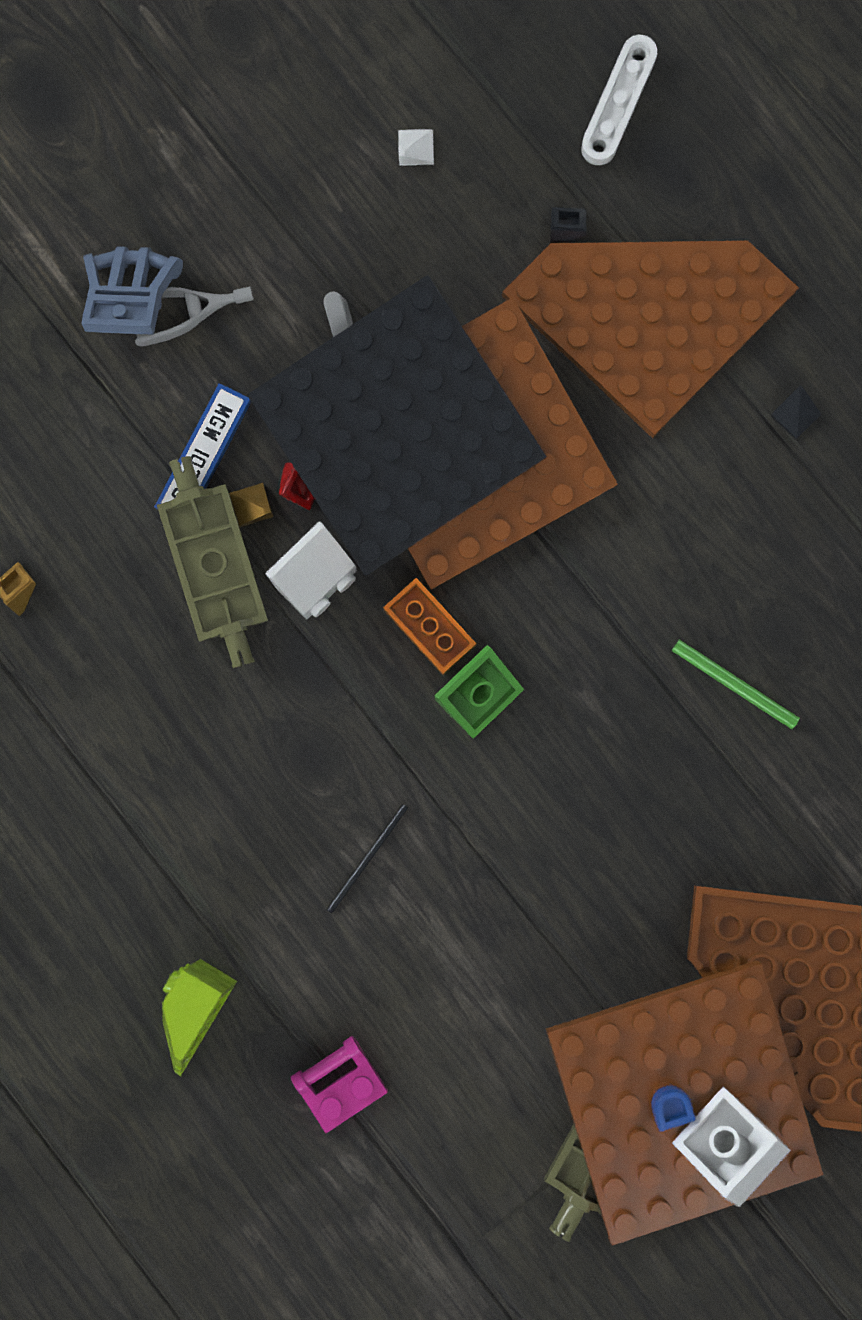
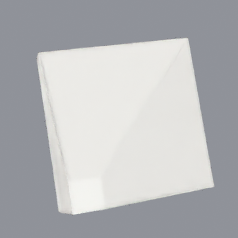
M433 129L398 130L399 166L434 165Z

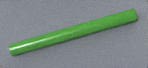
M679 639L672 648V652L788 728L793 729L800 719L798 716Z

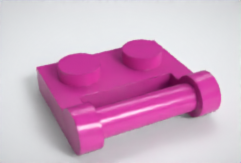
M353 1036L343 1041L344 1046L305 1072L299 1070L290 1076L294 1087L302 1095L325 1133H328L388 1093V1089ZM352 1058L355 1061L357 1067L318 1093L314 1091L311 1086L313 1083Z

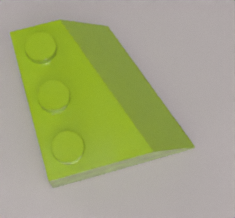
M202 959L191 965L187 963L178 972L175 970L163 988V991L168 993L162 1003L163 1026L174 1073L179 1076L183 1074L237 983L235 979Z

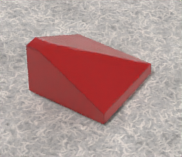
M285 463L279 495L310 510L315 498L292 463Z

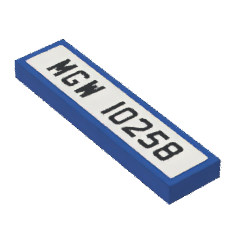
M220 383L181 457H192V464L199 486H203L204 489L209 485L251 404V400L248 397ZM180 457L178 462H180L182 472L184 473L185 470ZM173 472L154 506L157 510L158 504L176 498V493L179 492Z

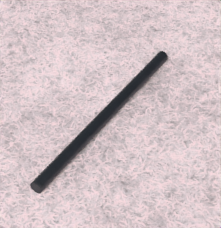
M404 804L401 805L326 909L331 914L334 912L407 811L408 807Z

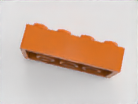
M417 578L383 607L388 616L442 675H445L476 647L477 643Z

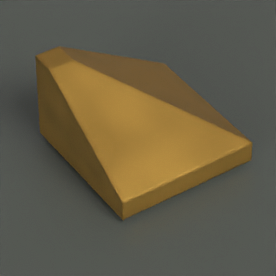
M263 483L229 493L240 527L274 517Z
M19 562L0 577V597L18 616L25 611L36 585Z

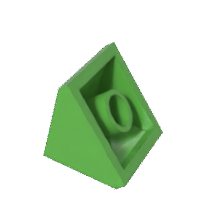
M487 645L434 697L440 706L474 739L524 688Z

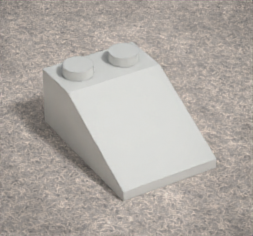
M319 521L265 574L275 588L307 620L311 615L316 618L322 614L330 605L328 599L337 590L341 593L344 592L355 581L356 577L353 574L357 569L327 528Z

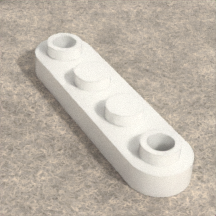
M645 35L632 36L625 42L583 137L582 155L591 164L604 165L614 157L654 66L657 47L655 42ZM640 55L644 60L636 61L633 56ZM600 145L604 148V151L596 152L593 147Z

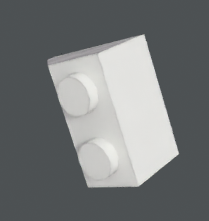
M724 1087L695 1117L696 1121L691 1122L673 1142L724 1198L739 1207L791 1151L761 1120Z

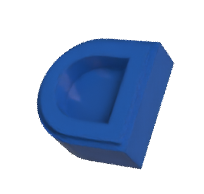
M667 1085L656 1091L652 1098L651 1107L660 1132L696 1121L691 1101L681 1088Z

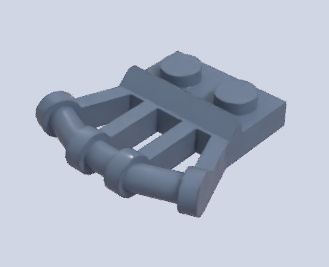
M117 246L114 251L93 256L92 253L83 255L90 284L81 322L85 332L154 335L158 311L162 307L161 296L172 279L180 276L183 269L182 259L175 256L165 257L152 252V249L149 247H141L139 251L128 250L127 247ZM129 265H136L132 286H122L125 268ZM111 267L108 286H102L98 270ZM152 267L160 269L151 285L145 287L149 269Z

